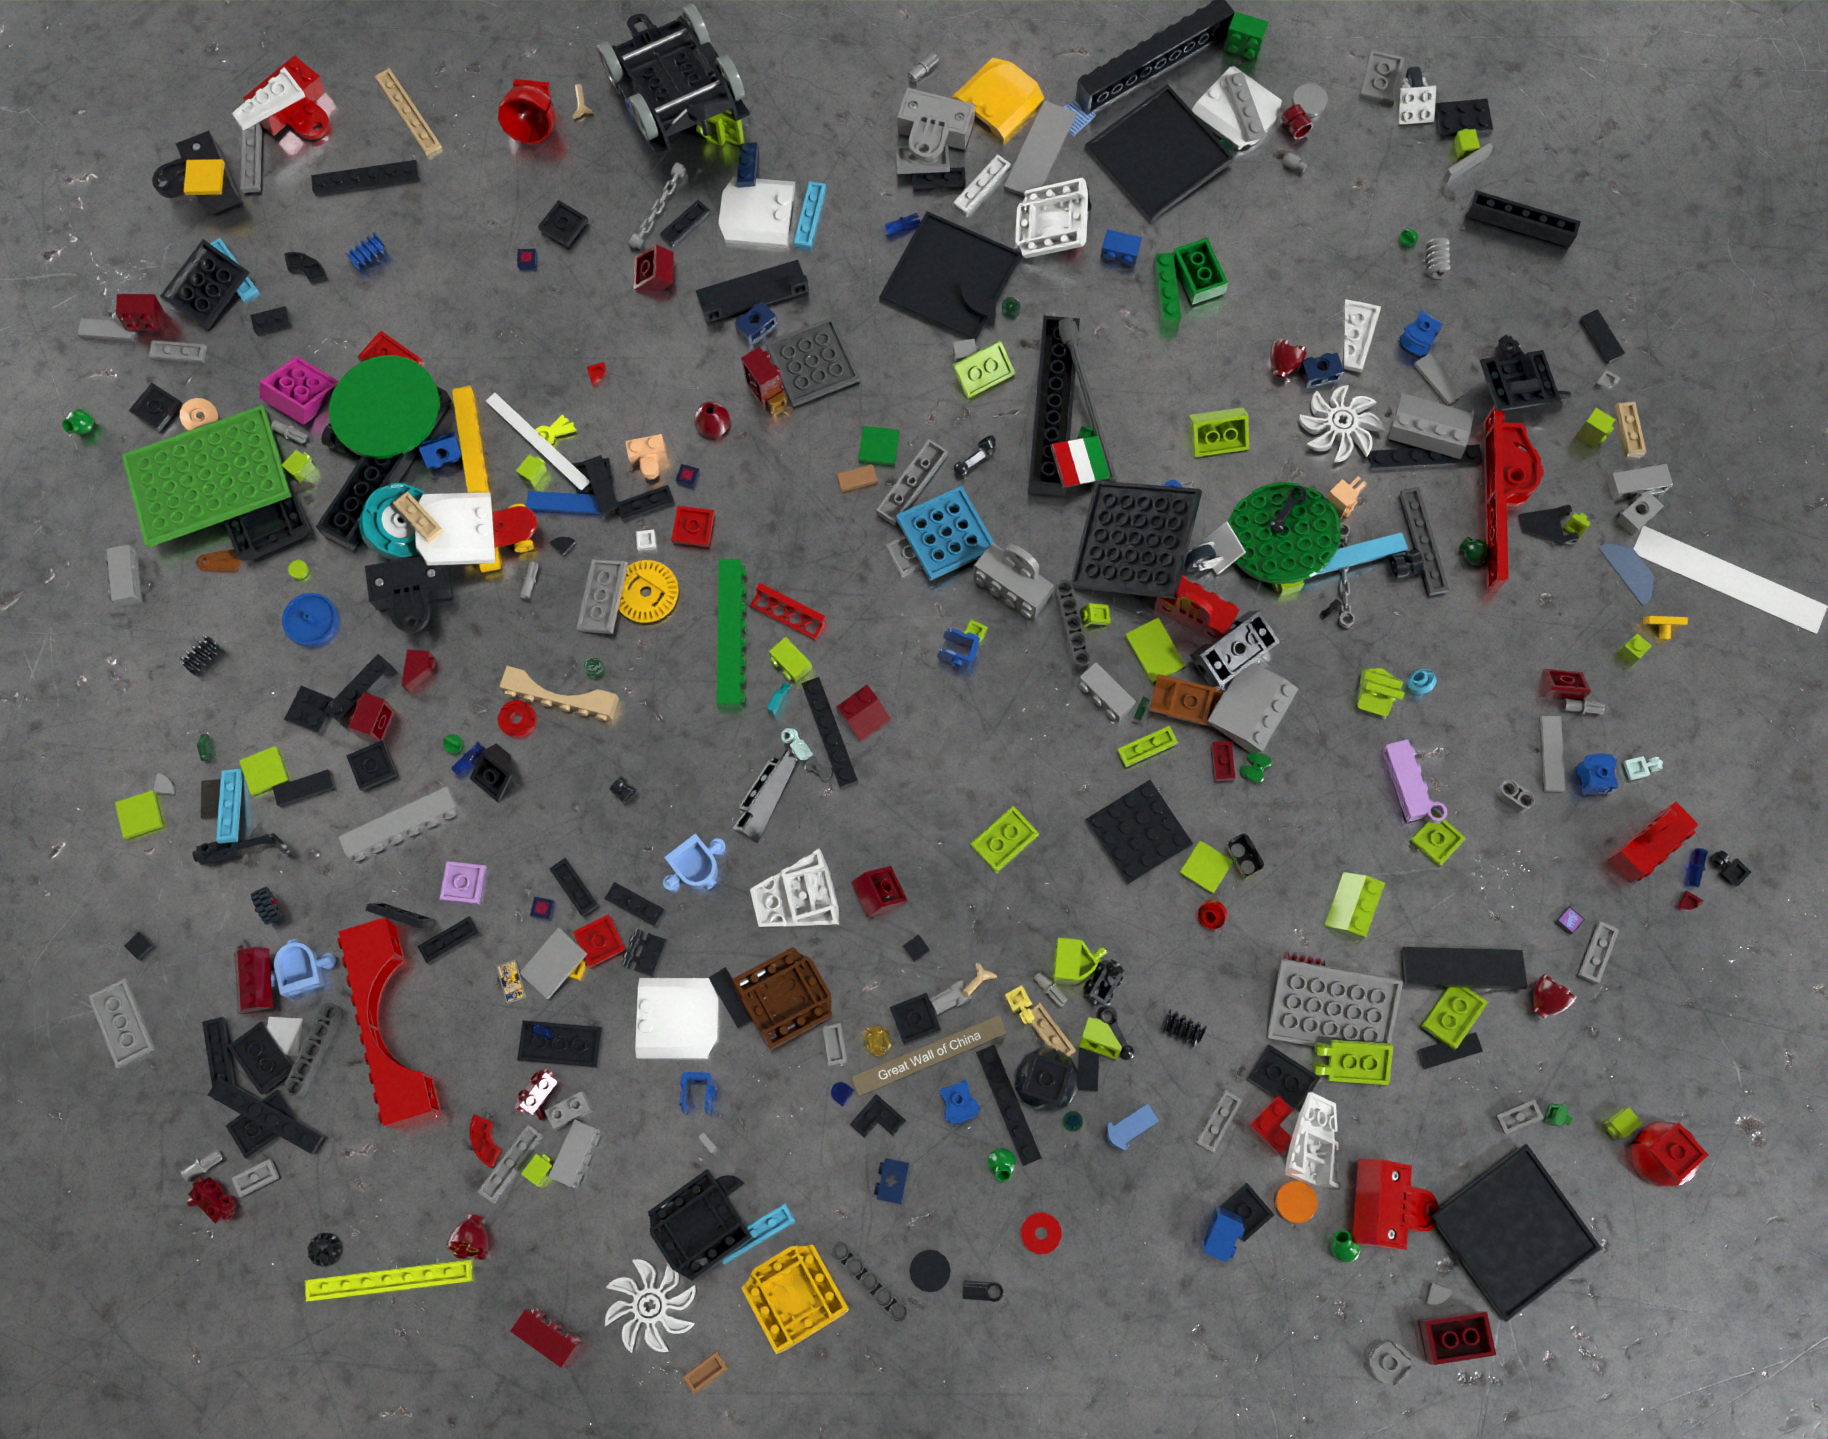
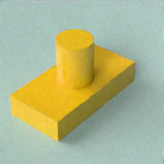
M1646 616L1643 617V625H1659V639H1671V626L1688 625V617Z

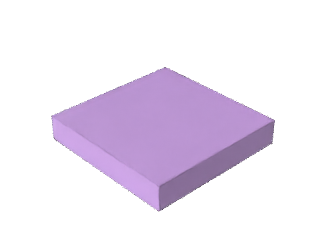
M446 861L439 900L479 905L486 866Z

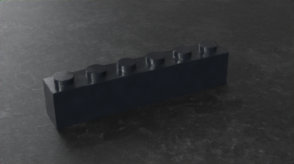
M1478 190L1475 191L1466 213V217L1566 247L1572 245L1577 237L1581 221Z

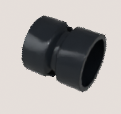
M329 423L323 430L322 444L333 449L336 448V450L346 454L351 453V450L335 435L331 423Z
M1418 549L1406 551L1405 555L1398 553L1390 556L1391 572L1396 579L1406 577L1408 573L1415 575L1424 571L1423 558Z

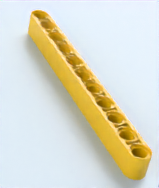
M471 385L453 388L452 394L468 493L489 492L473 390ZM498 547L494 548L495 563L479 564L482 573L501 569Z

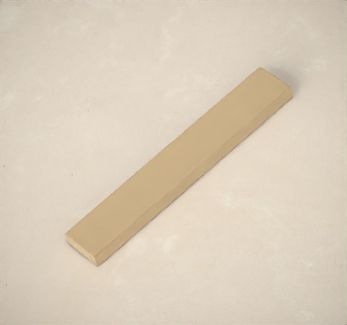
M390 68L374 76L426 156L441 149V144Z

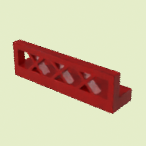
M759 582L756 587L757 593L749 606L816 641L826 624V616ZM760 597L768 600L769 605L760 607L756 603ZM779 606L784 608L785 614L777 616L773 613L772 608ZM798 615L802 622L793 624L790 622L789 617ZM813 623L818 628L812 634L806 630L805 625Z

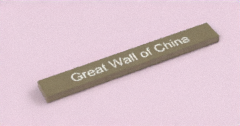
M997 1015L851 1078L858 1095L861 1096L1004 1036L1007 1032L1000 1015Z

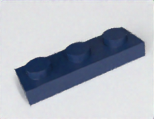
M757 142L740 144L737 173L738 188L756 186L759 151Z

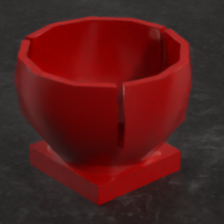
M514 79L513 88L501 99L498 121L503 131L514 140L525 144L528 141L529 144L540 143L553 131L556 110L552 103L549 82Z
M1655 1121L1638 1130L1631 1143H1641L1630 1145L1631 1162L1638 1175L1657 1187L1676 1188L1688 1182L1694 1177L1701 1162L1709 1156L1696 1141L1694 1135L1679 1122Z

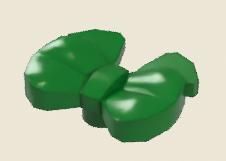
M1249 753L1247 759L1254 763L1253 767L1242 765L1240 772L1243 777L1247 776V779L1260 783L1264 780V768L1271 766L1272 760L1266 754Z

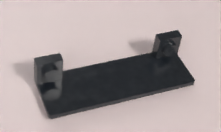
M794 260L698 289L696 294L707 323L750 310L753 305L759 304L762 301L767 305L809 292L807 277L802 272L799 260Z

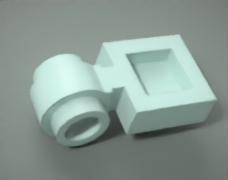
M786 728L782 731V741L790 744L793 749L792 753L797 759L808 760L813 756L804 740L799 739L798 732L795 729Z

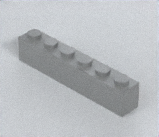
M446 786L339 836V840L346 857L351 861H360L371 852L377 853L383 850L386 845L397 844L408 835H416L425 827H433L444 818L450 819L454 817L460 810L451 790Z

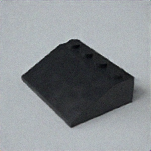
M202 239L162 292L160 298L169 306L208 330L250 272Z

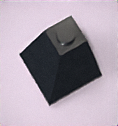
M497 743L481 752L469 778L497 802L501 800L513 775L511 755Z

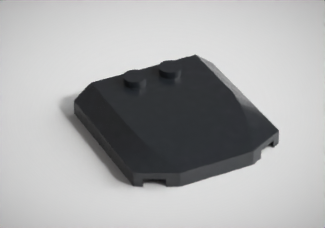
M286 476L292 497L224 521L239 560L258 558L304 538L310 531L288 476Z
M709 1169L703 1171L648 1211L651 1237L672 1270L691 1281L697 1280L754 1238Z

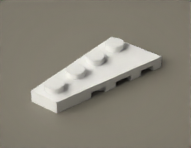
M285 67L280 70V74L276 78L272 77L268 81L269 84L263 89L260 88L255 92L256 95L252 99L246 100L232 113L233 118L242 130L251 127L305 97L304 92Z
M1345 299L1344 369L1362 373L1381 306Z

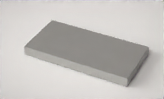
M947 529L941 531L943 536L948 537L951 535V532ZM905 535L885 544V548L901 578L923 568ZM932 537L925 538V542L928 544L935 542ZM951 545V546H950L951 551H953V552H958V551H960L959 546H957V545ZM936 552L933 554L934 558L937 560H941L944 558L943 554L940 552Z
M591 560L576 630L579 632L613 634L628 567L626 561Z
M124 978L88 996L116 1068H120L156 1050L128 979Z

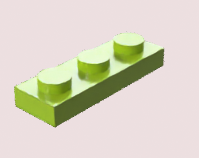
M1167 726L1118 748L1117 752L1126 768L1177 745L1178 741L1170 726Z

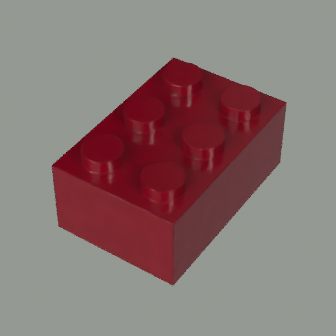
M759 346L741 357L747 385L766 410L769 408L767 400L782 393L784 388L781 385L783 381L780 377V369L777 365L773 366L768 352H763Z
M525 1309L510 1332L560 1368L569 1366L583 1345L579 1342L581 1338L571 1331L570 1333L565 1332L562 1329L564 1326L554 1319L553 1321L546 1318L547 1314L541 1309Z
M1485 1311L1419 1321L1428 1364L1438 1365L1496 1356L1488 1313Z

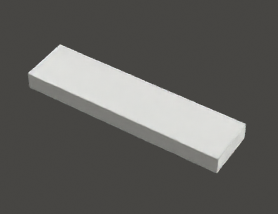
M997 154L956 198L953 206L967 216L1011 168V164Z

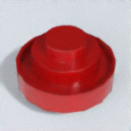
M1216 900L1205 901L1198 910V919L1201 924L1209 929L1222 927L1228 917L1225 906Z

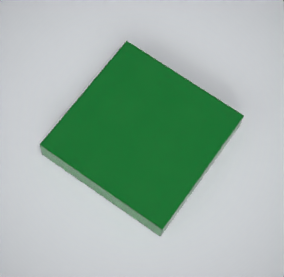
M863 426L858 462L895 466L900 430Z

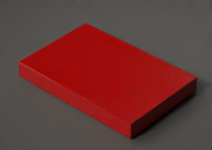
M381 330L357 356L362 362L374 357L392 355L411 359L420 365L423 363L420 357Z

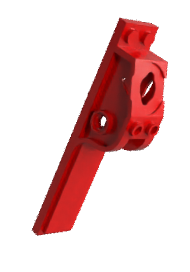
M1495 405L1484 420L1487 543L1491 548V556L1487 561L1488 593H1496L1509 579L1507 507H1517L1524 504L1539 486L1544 473V467L1541 466V458L1536 448H1533L1524 424L1504 422L1505 413L1496 411Z

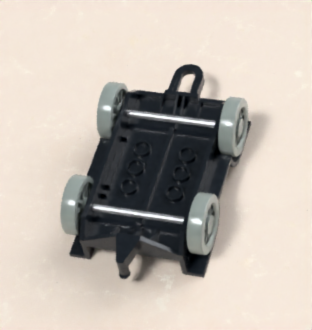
M693 3L682 7V16L658 28L656 25H653L647 15L635 14L627 20V26L633 39L616 47L615 45L611 46L608 41L599 43L596 46L605 73L620 95L623 94L642 134L657 157L671 151L668 137L698 124L702 128L703 135L709 136L711 131L707 119L726 110L730 111L735 121L750 115L749 110L741 100L745 97V91L733 61L726 54L719 57L710 43L705 23ZM643 22L647 29L638 32L634 25Z

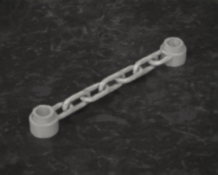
M676 162L671 171L672 180L667 181L663 188V195L655 201L651 208L652 213L650 217L645 218L641 224L639 235L634 233L631 236L628 246L634 249L641 248L644 241L642 239L644 233H648L651 229L653 218L663 209L665 205L664 200L676 187L675 181L677 178H682L685 174L686 169L680 163ZM669 183H670V186H672V188H671V190L668 192V189H666V188H667V186H668ZM659 202V205H661V207L657 211V208H655V206ZM646 221L650 224L647 230L643 227Z
M1340 523L1341 530L1344 532V534H1341L1340 539H1344L1345 545L1342 543L1340 546L1339 543L1338 548L1347 547L1350 527L1346 523ZM1349 567L1339 569L1342 572L1339 591L1343 596V603L1340 606L1341 615L1338 622L1344 628L1351 627L1355 621V616L1351 612V606L1347 601V596L1350 594V583L1346 579V572ZM1347 583V591L1344 590L1342 592V584L1345 585ZM1348 606V611L1343 612V607L1346 609ZM1343 619H1348L1349 623H1345Z

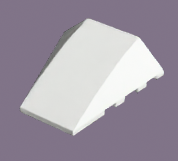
M820 849L750 889L759 927L839 924V907L830 871Z
M1308 1092L1291 1139L1285 1175L1308 1185L1341 1189V1182H1337V1172H1340V1163H1336L1335 1150H1339V1145L1335 1141L1334 1132L1338 1131L1336 1103L1315 1093Z

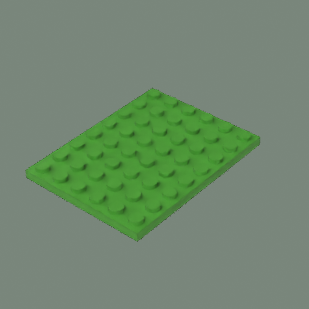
M264 405L122 454L144 544L147 548L292 497Z

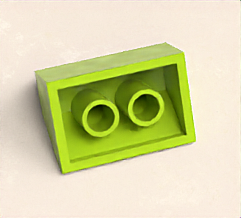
M1243 407L1189 415V432L1195 457L1249 450V417Z
M1343 872L1324 927L1359 941L1365 939L1385 882L1367 875Z

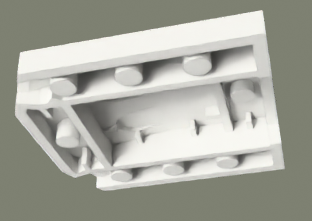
M1232 66L1196 102L1192 111L1209 130L1237 150H1240L1245 145L1249 144L1251 146L1256 144L1260 139L1248 142L1225 81L1227 75L1242 72L1235 66ZM1243 73L1266 133L1278 119L1282 100Z
M733 177L723 190L718 222L725 243L787 248L795 182L756 178V186L738 188L737 177Z
M1083 178L1025 191V198L1017 207L1016 243L1025 258L1084 246L1087 238L1088 190L1086 181Z
M490 492L422 495L419 504L443 529V532L429 543L415 529L416 549L424 558L426 565L495 563Z
M639 978L635 1043L636 1059H708L710 1051L718 1040L719 998L709 978Z

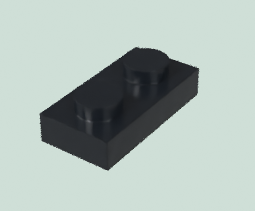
M286 306L250 315L253 330L256 334L291 325Z

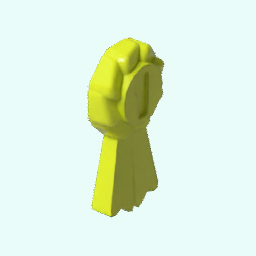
M561 415L550 427L540 426L535 429L551 445L554 443L555 437L576 432L574 423H569V419L565 418L564 415Z

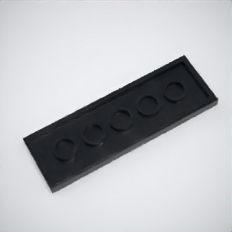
M1435 947L1402 948L1405 986L1526 989L1528 987L1523 950Z

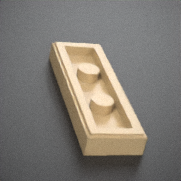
M1617 403L1615 409L1626 457L1645 455L1646 447L1636 403Z
M408 491L393 502V505L428 543L443 532L439 524Z
M1040 1002L1031 1008L1035 1017L1031 1025L1048 1048H1056V1051L1059 1049L1068 1056L1076 1052V1049Z

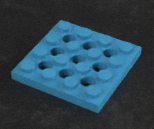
M962 486L896 515L897 522L930 581L979 559L990 544L994 543ZM955 506L959 512L951 513L949 508ZM940 514L943 519L936 521L932 516ZM918 521H923L926 524V527L918 528L916 526V523ZM965 522L968 527L961 529L958 527V523ZM947 529L951 532V535L948 537L943 536L941 531ZM932 537L935 542L928 544L925 542V538ZM972 537L976 540V544L970 545L966 539ZM957 545L959 546L960 551L953 552L951 551L950 546ZM936 552H940L943 554L944 558L941 560H937L934 558L933 554Z

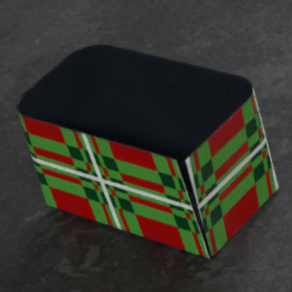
M1247 834L1236 836L1225 846L1243 879L1257 873L1264 867L1262 858ZM1234 844H1241L1244 847L1245 852L1241 857L1233 855L1231 847ZM1251 861L1255 867L1254 871L1251 874H1245L1241 868L1242 862Z

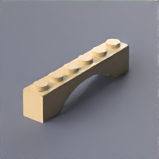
M506 666L500 684L504 695L515 698V696H519L527 702L535 700L546 707L558 706V709L562 711H577L576 713L581 716L593 715L601 721L613 719L619 700L616 694L599 689L581 695L566 696L555 694L537 685L525 670Z

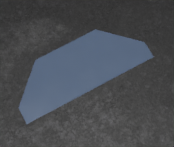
M1604 543L1598 547L1643 606L1650 602L1654 575L1636 551L1631 547Z

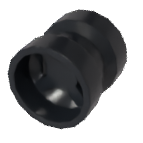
M623 776L619 777L610 787V791L613 794H617L619 800L623 803L628 802L637 792V789L633 785H629L627 779Z

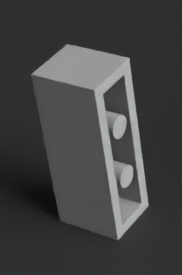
M1659 463L1645 468H1641V466L1634 467L1628 471L1616 470L1607 479L1613 501L1635 497L1639 493L1643 495L1646 491H1649L1651 494L1666 492L1673 485L1667 464L1659 465Z
M130 545L107 548L105 562L109 571L107 573V581L110 584V590L108 591L110 601L118 607L141 603L136 550Z
M1097 662L1079 677V687L1085 693L1088 692L1093 697V701L1098 706H1102L1112 720L1116 719L1119 722L1135 707L1136 701Z
M574 1119L548 1177L574 1188L575 1184L578 1185L583 1176V1173H581L583 1166H587L592 1154H590L593 1146L597 1145L600 1139L598 1134L600 1130Z

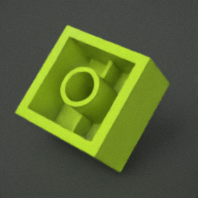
M1058 938L1055 947L1052 982L1073 986L1080 984L1094 972L1101 961L1100 958L1107 954V951L1104 947H1101L1095 953H1091L1083 940Z

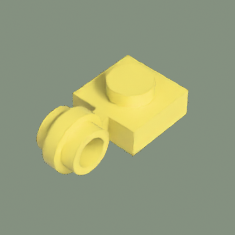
M1021 985L1005 994L1014 1013L1022 1010L1019 1015L1023 1023H1033L1032 1020L1035 1017L1031 1009L1026 1010V1007L1032 1005V1002L1024 987Z

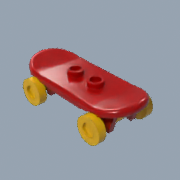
M514 504L507 509L492 512L494 548L514 544L516 552H528L534 548L533 541L528 540L534 534L537 527V519L531 509L527 508L524 504Z

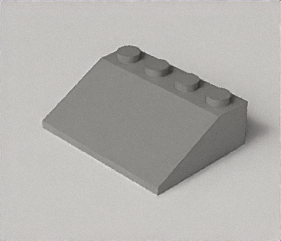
M1402 393L1388 439L1461 459L1470 435L1474 413Z
M1252 663L1232 678L1207 722L1249 753L1263 752L1297 693L1298 688L1285 678Z

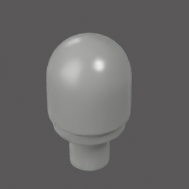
M1288 153L1283 158L1284 165L1292 170L1299 169L1304 172L1307 168V165L1301 162L1302 159L1293 153Z

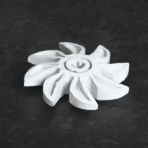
M1349 385L1341 386L1333 392L1330 399L1331 408L1318 391L1314 393L1311 409L1314 416L1318 418L1299 415V421L1307 432L1313 435L1325 432L1324 435L1307 443V447L1315 451H1327L1331 448L1333 441L1337 440L1340 443L1334 462L1344 461L1350 456L1354 446L1352 440L1367 457L1372 449V437L1367 430L1384 433V426L1377 416L1369 412L1357 415L1361 411L1375 405V400L1366 396H1358L1352 399L1349 407L1344 406V398Z
M640 1259L632 1260L642 1277L645 1288L640 1290L634 1279L627 1277L617 1278L610 1282L606 1288L632 1295L634 1301L632 1303L621 1300L615 1302L607 1311L605 1326L619 1317L633 1312L635 1314L634 1319L626 1323L622 1329V1340L625 1347L632 1353L637 1332L641 1323L644 1322L647 1325L644 1339L648 1346L659 1352H668L669 1350L659 1333L656 1323L661 1321L665 1329L673 1334L684 1333L691 1329L695 1323L669 1316L667 1310L668 1308L676 1310L687 1308L695 1297L696 1286L694 1285L680 1295L668 1299L666 1293L677 1286L679 1273L672 1270L670 1265L667 1264L664 1279L660 1288L657 1289L654 1286L657 1275L655 1268L647 1261ZM652 1299L654 1301L653 1304H656V1308L648 1311V1307L645 1304Z

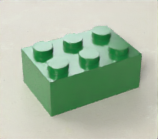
M1208 238L1174 249L1175 268L1192 305L1226 293L1228 281Z

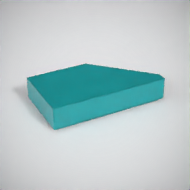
M783 683L781 688L776 690L767 706L768 714L775 716L791 685Z

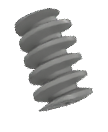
M1435 238L1426 244L1427 275L1430 278L1444 279L1451 273L1449 271L1450 246L1448 245V238Z

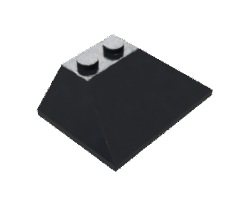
M1544 350L1528 352L1522 358L1499 362L1497 357L1479 360L1496 411L1561 401Z

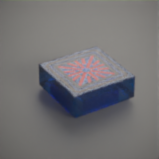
M518 249V268H536V249Z
M681 464L676 477V483L694 487L699 474V468Z
M534 897L530 916L550 920L555 901Z

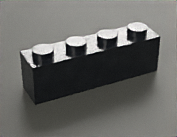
M377 654L324 710L345 727L351 715H354L356 702L363 692L375 696L397 671L382 656Z

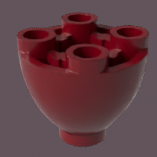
M1283 339L1272 342L1270 360L1274 369L1273 374L1278 377L1287 378L1288 374L1295 371L1302 364L1307 354L1306 347L1296 345V347L1291 346L1289 341Z
M707 401L701 404L694 416L696 430L701 435L710 438L722 437L729 428L731 421L727 409L715 401Z
M1543 974L1538 979L1534 988V1007L1532 1010L1546 1019L1547 1016L1561 1013L1575 1002L1576 996L1561 984L1558 985L1551 977Z
M469 1214L466 1220L462 1221L453 1230L448 1238L446 1248L454 1252V1257L465 1259L466 1256H470L478 1260L485 1259L488 1252V1235L482 1224V1217Z

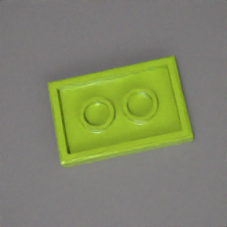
M1000 340L952 364L966 398H970L1015 375Z
M1159 618L1125 634V638L1152 684L1156 682L1158 674L1169 676L1186 667Z
M1012 806L972 841L970 846L997 873L1038 837L1039 833Z
M1448 987L1421 1025V1028L1455 1051L1489 1002L1468 988Z

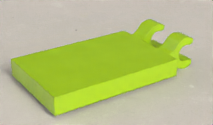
M1331 1040V1045L1316 1043L1315 1052H1317V1055L1329 1056V1065L1314 1062L1313 1071H1315L1316 1075H1327L1329 1081L1389 1085L1393 1055L1392 1044Z

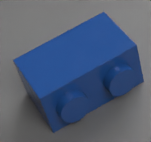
M1107 229L1100 257H1104L1107 260L1121 261L1128 265H1135L1142 237Z

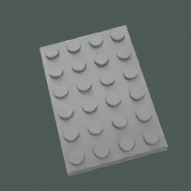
M1281 959L1267 1037L1309 1046H1315L1316 1043L1331 1045V1040L1391 1044L1403 981L1390 977Z

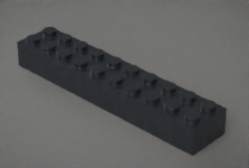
M1213 0L1204 8L1197 9L1192 15L1183 17L1178 23L1169 25L1164 31L1155 33L1150 39L1141 41L1131 50L1128 49L1117 58L1110 59L1108 63L1096 67L1089 74L1082 75L1077 82L1076 102L1086 115L1110 103L1226 36L1235 11L1226 0Z
M1043 316L1028 493L1065 496L1066 487H1062L1050 445L1070 441L1076 369L1070 349L1067 345H1063L1058 330V322L1069 317ZM1073 318L1079 332L1080 318Z
M439 387L437 389L440 396V411H438L436 424L452 402L447 391ZM419 445L407 453H400L392 456V458L377 459L375 457L362 456L315 526L323 536L354 551L362 539L359 529V518L365 502L375 490L400 481L419 452Z

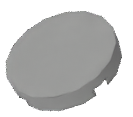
M1313 83L1299 86L1294 92L1292 99L1293 105L1300 104L1308 117L1318 116L1323 113L1328 102L1326 91L1321 86Z
M1389 1341L1380 1343L1370 1353V1371L1375 1379L1382 1384L1391 1386L1401 1384L1407 1380L1411 1373V1357L1407 1350L1398 1343Z

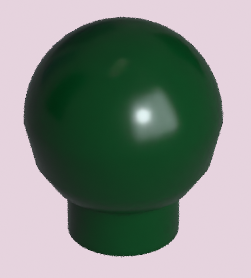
M1468 536L1459 547L1464 552L1465 558L1473 565L1484 564L1491 556L1490 545L1481 539L1473 540Z

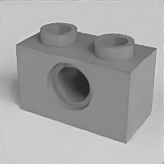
M1646 491L1643 495L1639 493L1631 500L1633 502L1631 506L1626 504L1618 512L1620 516L1616 521L1631 535L1635 534L1664 507L1649 491Z
M582 1091L545 1110L553 1129L557 1131L573 1123L574 1119L579 1120L594 1112L586 1094Z

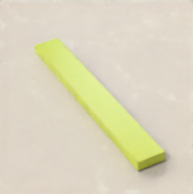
M472 1260L305 1280L306 1302L473 1281Z

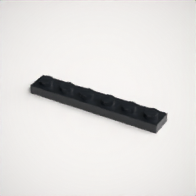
M417 160L311 175L312 191L314 194L420 179Z
M1480 444L1466 445L1461 459L1423 448L1373 450L1368 455L1370 471L1476 465L1482 462Z
M817 677L801 683L839 788L858 783L820 678Z
M995 1044L977 1051L976 1055L1022 1166L1042 1159Z
M218 1077L208 1093V1096L310 1154L315 1153L324 1138L322 1134L221 1077Z

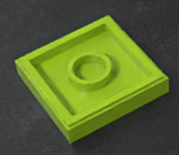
M276 746L239 760L252 796L289 782L282 758Z
M153 790L115 802L124 839L163 828L156 793Z
M1437 812L1433 814L1436 818L1441 817ZM1444 819L1438 824L1427 821L1409 841L1440 867L1466 838Z
M1200 840L1179 874L1213 895L1233 860Z

